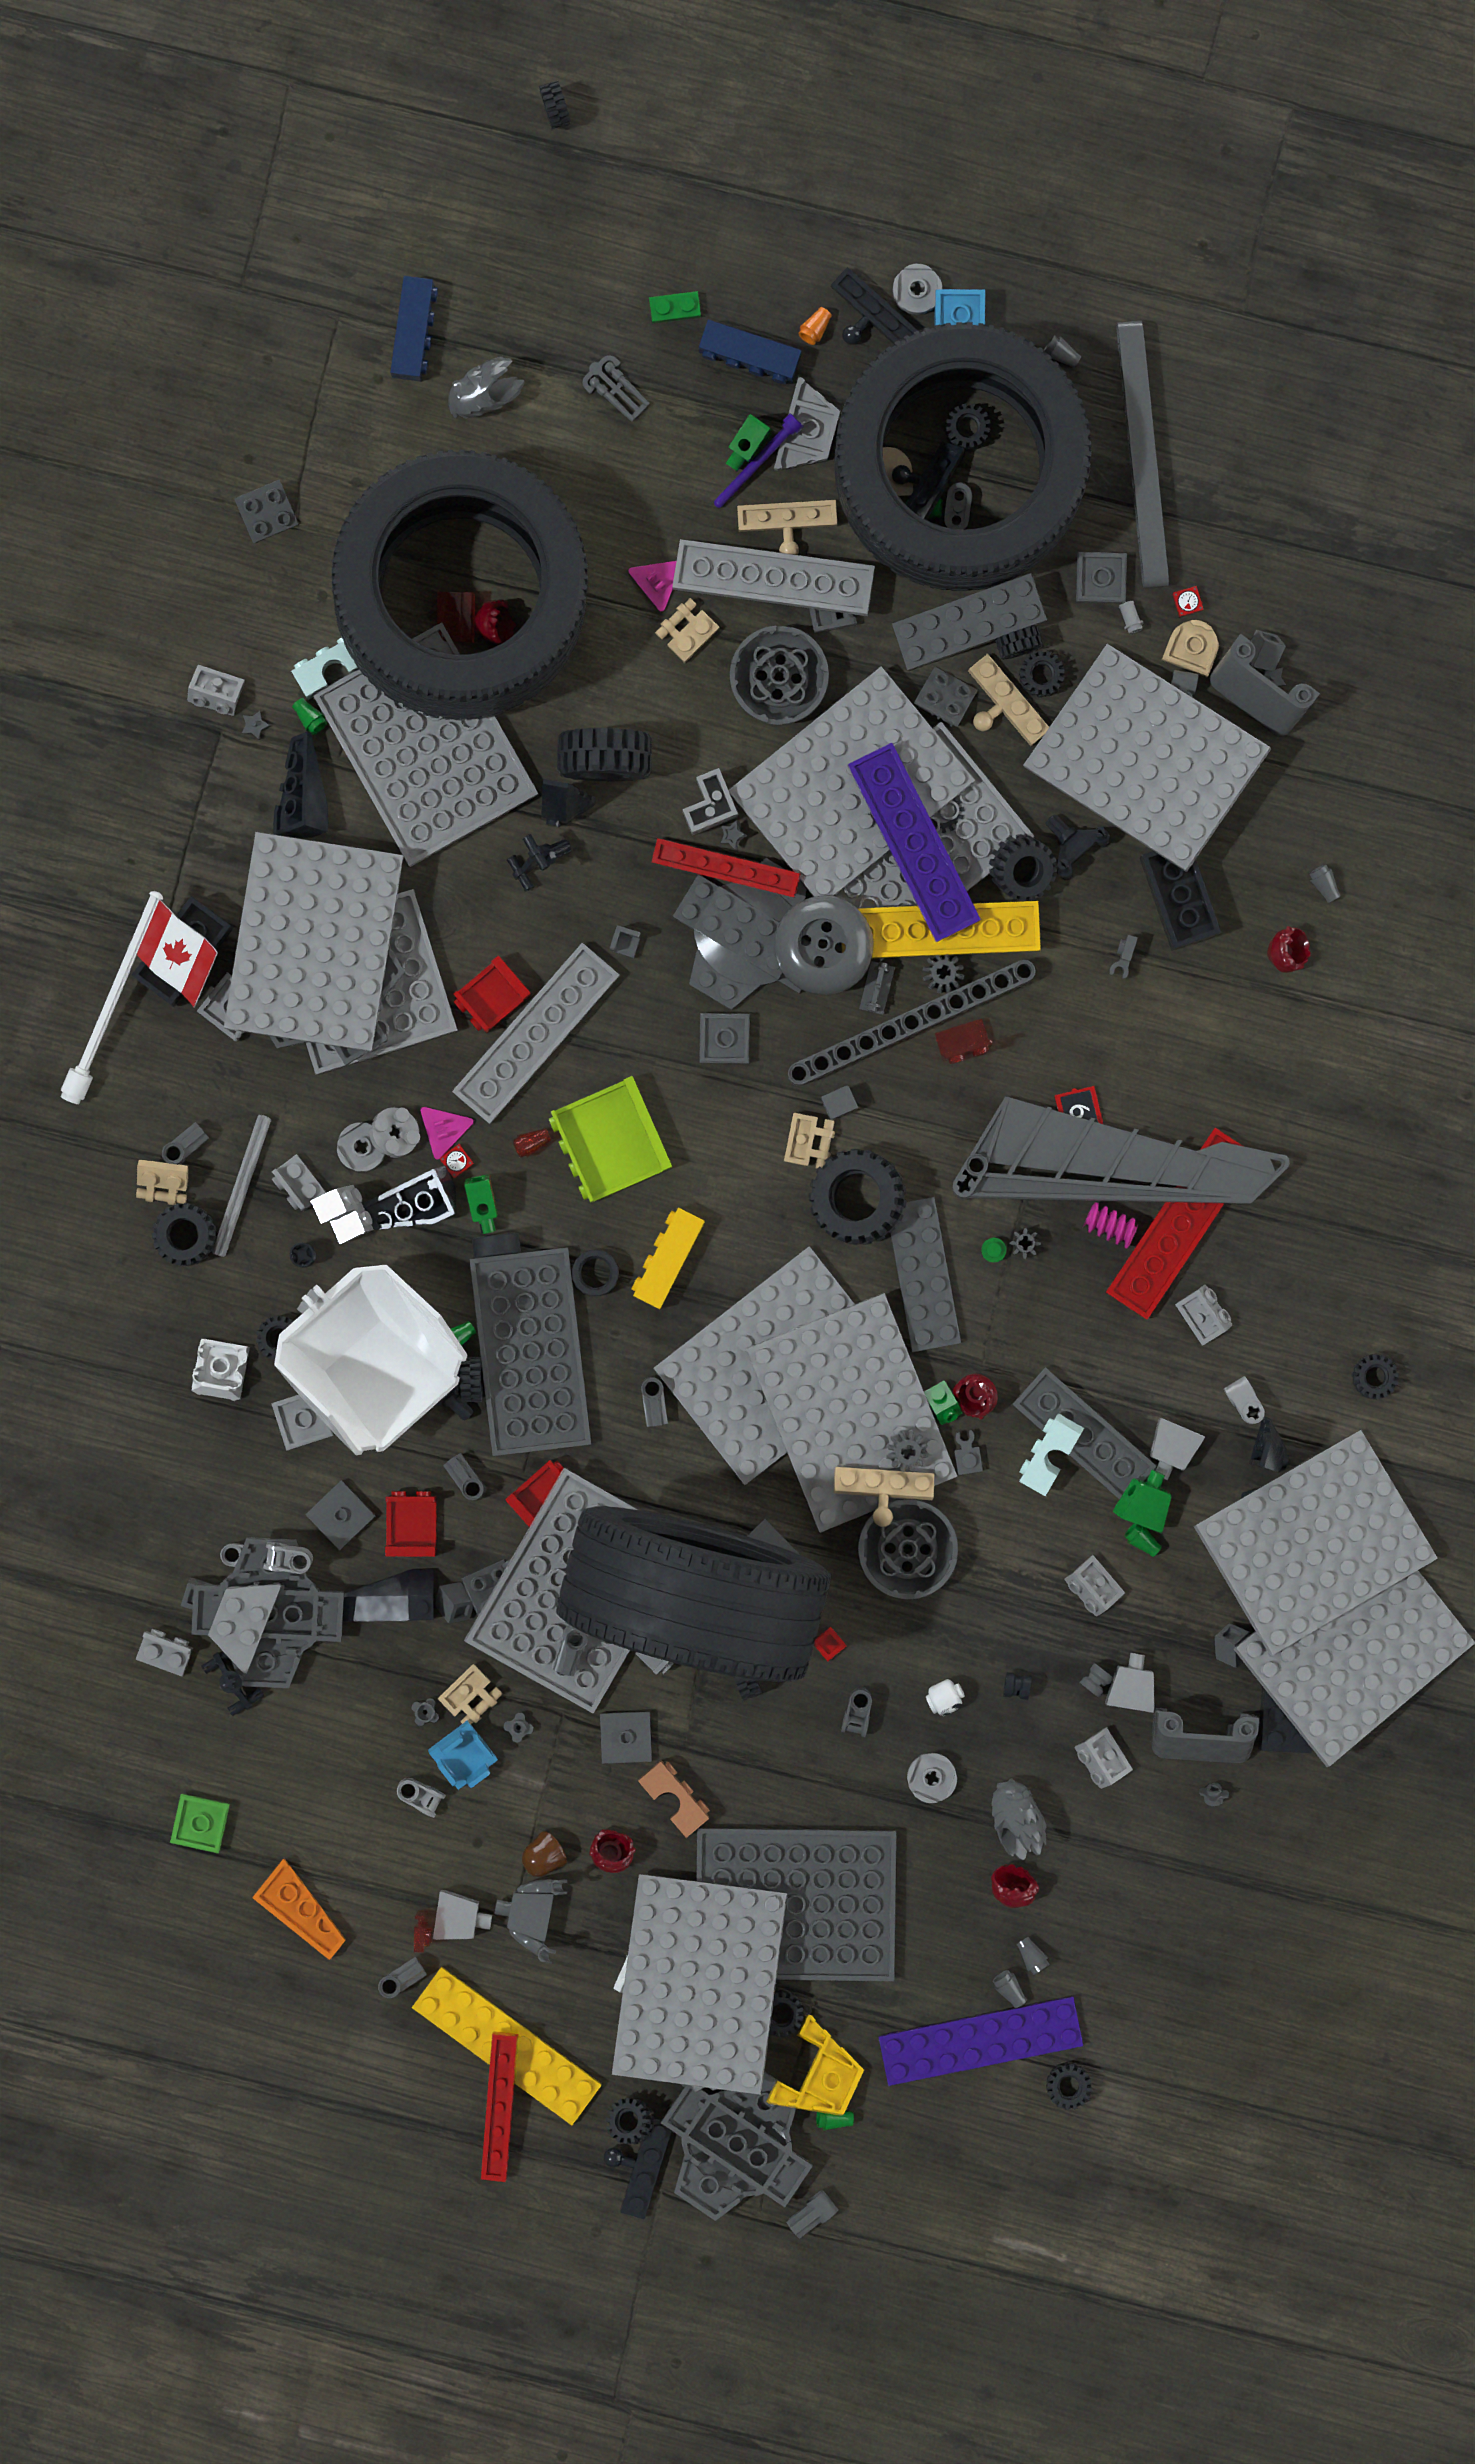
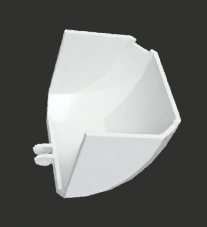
M387 1265L353 1268L326 1293L318 1285H315L313 1290L320 1297L315 1303H313L309 1296L304 1295L302 1300L309 1308L279 1334L274 1364L308 1406L355 1455H361L366 1450L375 1449L377 1452H381L387 1449L458 1385L460 1378L457 1374L461 1362L466 1361L467 1353L442 1316Z

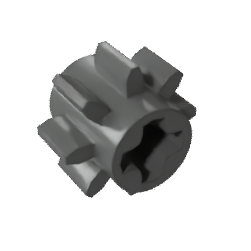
M1024 1228L1022 1235L1014 1232L1013 1234L1017 1239L1009 1242L1010 1245H1015L1016 1247L1013 1254L1021 1252L1023 1259H1026L1027 1252L1036 1255L1033 1248L1034 1246L1041 1245L1040 1242L1034 1241L1037 1233L1029 1235L1027 1234V1228ZM1023 1237H1027V1241L1031 1242V1246H1028L1026 1251L1023 1250L1021 1245H1018V1241L1023 1240Z

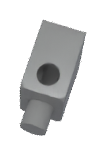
M1159 1418L1150 1457L1159 1460L1156 1471L1164 1474V1479L1168 1480L1173 1467L1184 1471L1205 1436Z
M1130 1653L1128 1667L1117 1666L1105 1700L1106 1705L1154 1713V1672L1143 1670L1145 1655Z
M441 1889L433 1939H473L476 1928L490 1930L492 1915L478 1913L479 1901Z

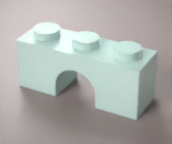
M342 638L337 640L338 644L330 649L327 646L316 652L315 658L309 661L304 659L294 665L295 669L291 672L308 700L314 697L313 694L328 686L324 679V672L329 665L333 663L342 664L346 667L349 674L358 670Z
M1059 1413L1054 1420L1049 1418L1043 1429L1047 1434L1043 1441L1040 1439L1036 1441L1031 1450L1035 1455L1031 1461L1026 1459L1019 1471L1023 1474L1019 1482L1046 1496L1061 1470L1050 1463L1048 1452L1051 1450H1061L1069 1455L1084 1428Z

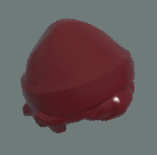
M506 600L485 602L474 618L475 631L487 644L501 645L514 636L513 629L517 625L512 621L509 605Z
M1287 926L1286 929L1278 931L1270 941L1267 956L1280 972L1290 973L1303 969L1304 964L1308 962L1311 952L1305 932L1301 929Z
M981 1374L966 1375L953 1388L955 1399L967 1416L977 1417L981 1420L997 1405L998 1394L994 1383Z
M602 1829L592 1841L589 1854L599 1869L609 1873H618L624 1871L632 1863L636 1848L633 1847V1840L628 1835L610 1829Z
M1004 1864L997 1868L991 1876L992 1893L1006 1907L1020 1908L1028 1906L1034 1901L1036 1893L1039 1892L1037 1881L1022 1866L1016 1868L1014 1864Z

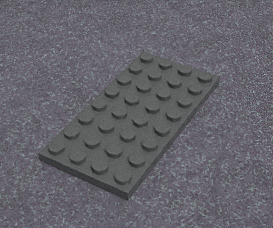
M560 1248L470 1259L492 1455L498 1456L591 1445L569 1249Z

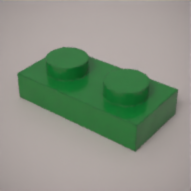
M698 291L649 297L652 324L701 318Z

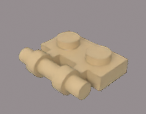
M691 598L684 605L681 603L676 608L677 611L668 620L665 619L661 623V627L655 632L660 639H663L668 633L673 637L667 646L684 663L720 629L703 610L696 616L690 612L697 605ZM685 618L689 623L679 632L675 626Z
M793 1113L784 1162L808 1166L810 1157L817 1158L815 1168L823 1167L826 1164L825 1160L831 1155L829 1147L831 1139H834L835 1131H833L835 1121L825 1119L822 1129L816 1127L818 1117ZM814 1135L821 1136L819 1150L812 1149Z
M139 1160L137 1165V1185L147 1186V1189L137 1188L136 1198L146 1199V1202H154V1200L165 1201L169 1205L186 1203L187 1194H179L178 1190L186 1191L188 1166ZM156 1187L169 1189V1192L157 1191Z
M473 1664L438 1700L454 1716L463 1710L467 1715L460 1722L463 1724L468 1720L472 1724L473 1722L477 1723L481 1719L480 1716L489 1707L496 1705V1700L503 1693L497 1687L488 1693L484 1688L491 1681ZM479 1694L483 1700L473 1709L468 1703Z

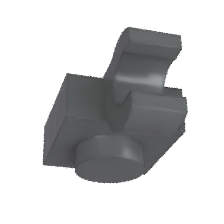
M1128 935L1126 940H1120L1117 953L1121 954L1119 961L1110 967L1109 975H1113L1115 968L1120 967L1123 970L1122 979L1127 977L1129 972L1128 966L1138 937Z

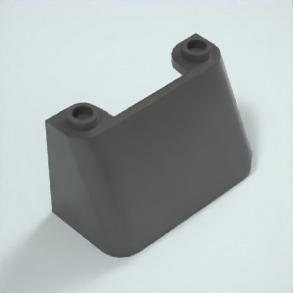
M1240 634L1210 676L1211 686L1277 736L1287 735L1320 693L1307 684H1298L1287 694L1249 665L1255 655V646L1249 639Z
M1154 1707L1152 1750L1158 1757L1165 1759L1243 1763L1251 1755L1258 1733L1259 1718L1254 1714L1240 1713V1718L1234 1724L1227 1725L1226 1736L1183 1733V1721L1178 1714L1168 1712L1167 1708Z

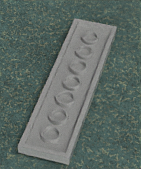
M680 539L672 588L673 590L868 616L875 566Z
M581 943L452 1092L491 1124L620 975L585 944Z

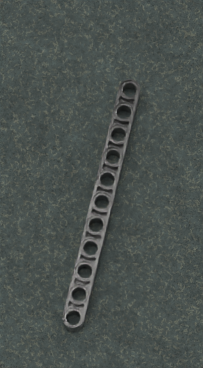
M1142 320L1118 322L1116 324L1142 584L1143 588L1168 586L1169 576Z
M1020 960L798 1061L790 1066L788 1079L795 1086L805 1085L1018 988L1032 980L1035 975V966L1028 960ZM1024 965L1030 969V976L1028 978L1018 976L1017 968ZM997 976L1006 977L1008 986L1003 989L998 988L994 983ZM975 986L983 987L985 997L981 999L975 998L972 995V989ZM951 997H960L963 1000V1006L960 1009L952 1008L949 1003ZM935 1006L939 1008L941 1015L938 1019L928 1017L927 1009L929 1007ZM907 1017H915L918 1021V1027L913 1030L906 1028L904 1021ZM885 1027H892L896 1032L895 1038L891 1040L885 1039L882 1036V1030ZM863 1037L871 1038L873 1047L870 1050L862 1049L859 1044L860 1039ZM839 1048H848L851 1052V1057L848 1060L839 1059L837 1056ZM817 1058H825L829 1064L828 1068L823 1071L816 1069L814 1062ZM795 1068L804 1069L806 1072L805 1079L796 1081L792 1077V1071Z

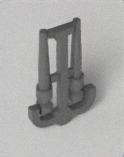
M605 356L599 362H594L590 365L589 372L583 378V387L589 394L596 388L601 396H604L632 422L650 403L623 376L624 374L619 369H615L621 362L614 356ZM606 362L608 363L605 365V370L608 373H612V377L619 381L617 385L602 372V366ZM592 376H599L612 388V390L609 392V389L604 384L601 385L599 379L596 377H593L590 380L591 386L588 385V381ZM623 385L643 403L640 407L620 389ZM616 393L635 411L632 415L614 397Z

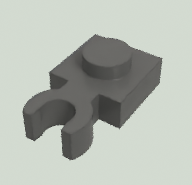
M969 1430V1439L967 1441H962L960 1433L957 1432L955 1439L961 1445L960 1450H954L958 1475L983 1471L979 1447L972 1448L971 1445L974 1441L973 1431Z

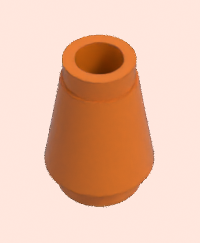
M820 307L818 311L800 326L798 334L801 339L810 345L820 342L832 314L827 309Z

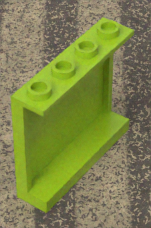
M633 1076L556 1111H551L553 1117L549 1118L550 1124L554 1132L559 1131L563 1140L558 1142L564 1155L569 1153L572 1159L569 1167L573 1176H579L583 1184L578 1187L584 1200L589 1198L590 1202L593 1203L672 1168Z

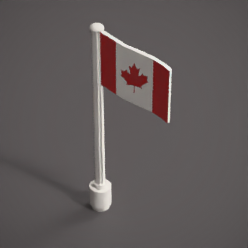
M157 891L149 893L150 898L80 1064L75 1069H69L63 1083L61 1098L71 1103L79 1104L85 1098L93 1079L89 1075L90 1065L136 957L138 956L157 976L181 992L194 1008L218 954L205 937L181 921L161 901L163 896Z

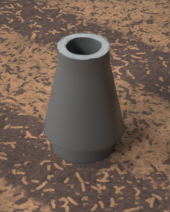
M1053 335L1044 348V351L1053 360L1072 368L1077 365L1081 358V355L1061 336L1058 338Z
M1326 864L1309 873L1311 883L1325 897L1328 903L1341 896L1332 869L1328 868Z
M1030 1937L1016 1944L1027 1970L1031 1971L1033 1975L1050 1965L1047 1961L1048 1957L1031 1941Z
M1005 1970L993 1979L994 1989L1015 2008L1022 2006L1027 1999L1014 1973Z

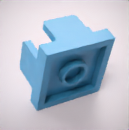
M936 289L934 326L945 323L956 325V322H973V325H978V323L985 324V290Z
M468 1720L428 1749L429 1754L436 1761L439 1770L451 1785H455L458 1790L465 1784H468L470 1788L474 1787L490 1774L489 1766L498 1760Z

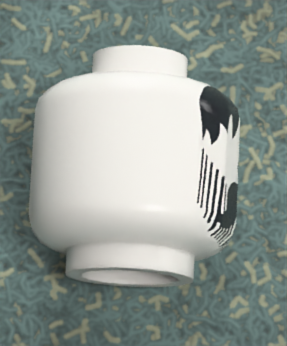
M946 1679L931 1686L926 1699L934 1714L938 1713L941 1716H945L961 1708V1698L965 1697L959 1683L954 1685L951 1680Z

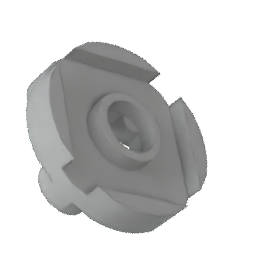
M911 264L905 267L896 276L893 283V296L897 306L901 310L914 315L932 311L935 308V290L942 289V282L939 276L927 265ZM915 283H919L920 287L925 290L920 292V295H915L910 290V288L915 287Z
M393 1107L381 1111L374 1117L372 1128H370L369 1132L370 1140L375 1149L393 1158L408 1154L420 1140L418 1124L405 1108ZM391 1126L399 1130L398 1139L396 1136H390Z
M353 1123L347 1126L341 1132L337 1143V1153L341 1162L346 1167L357 1172H367L375 1169L381 1164L386 1155L385 1153L378 1152L373 1146L369 1135L372 1125L368 1123ZM358 1141L368 1143L369 1146L366 1147L367 1152L365 1154L361 1151L356 1152L355 1149L358 1147Z
M928 1753L920 1755L911 1763L907 1773L909 1788L916 1798L926 1803H936L948 1798L953 1793L957 1784V1775L954 1766L948 1758L938 1753ZM935 1771L939 1781L933 1782L932 1785L927 1784L928 1779L925 1778V1775Z

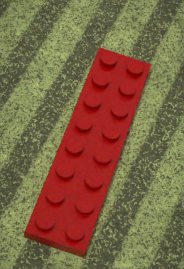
M1214 1128L1201 1149L1221 1142L1238 1146L1242 1145L1217 1128ZM1175 1186V1188H1179V1189H1187V1188H1188V1187H1183V1186ZM1165 1202L1105 1293L1147 1320L1224 1203Z

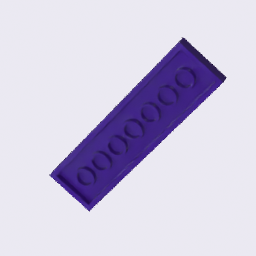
M891 742L849 763L847 766L935 942L979 922L981 919L893 743Z
M1073 1996L878 2036L888 2086L1083 2046Z

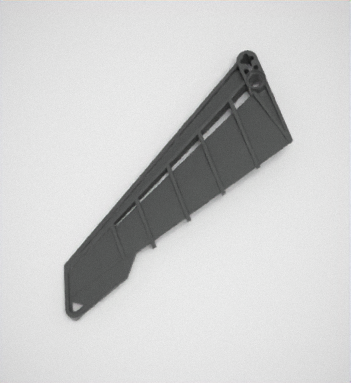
M1005 1096L955 1178L952 1191L957 1198L963 1200L977 1198L1251 1204L1288 1168L1290 1163L1286 1155L1224 1142L1194 1151L1180 1147L1182 1140H1177L1176 1144L1173 1145L1138 1135L1139 1129H1134L1131 1133L1094 1122L1095 1118L1086 1120L1051 1110V1107L1044 1108ZM973 1160L981 1161L983 1170L977 1173L971 1171L969 1167L970 1162ZM1271 1160L1281 1162V1166L1276 1171ZM988 1163L1012 1166L1007 1174L986 1172ZM1017 1166L1059 1171L1055 1178L1012 1175ZM1063 1172L1101 1176L1105 1177L1103 1182L1060 1179ZM967 1175L970 1176L971 1180L968 1183L970 1191L965 1190L963 1193H960L957 1184H963ZM1110 1178L1150 1182L1152 1184L1150 1186L1107 1182ZM1158 1183V1184H1167V1185L1183 1186V1187H1188V1188H1187V1189H1179V1188H1167V1187H1155V1186H1156V1184Z

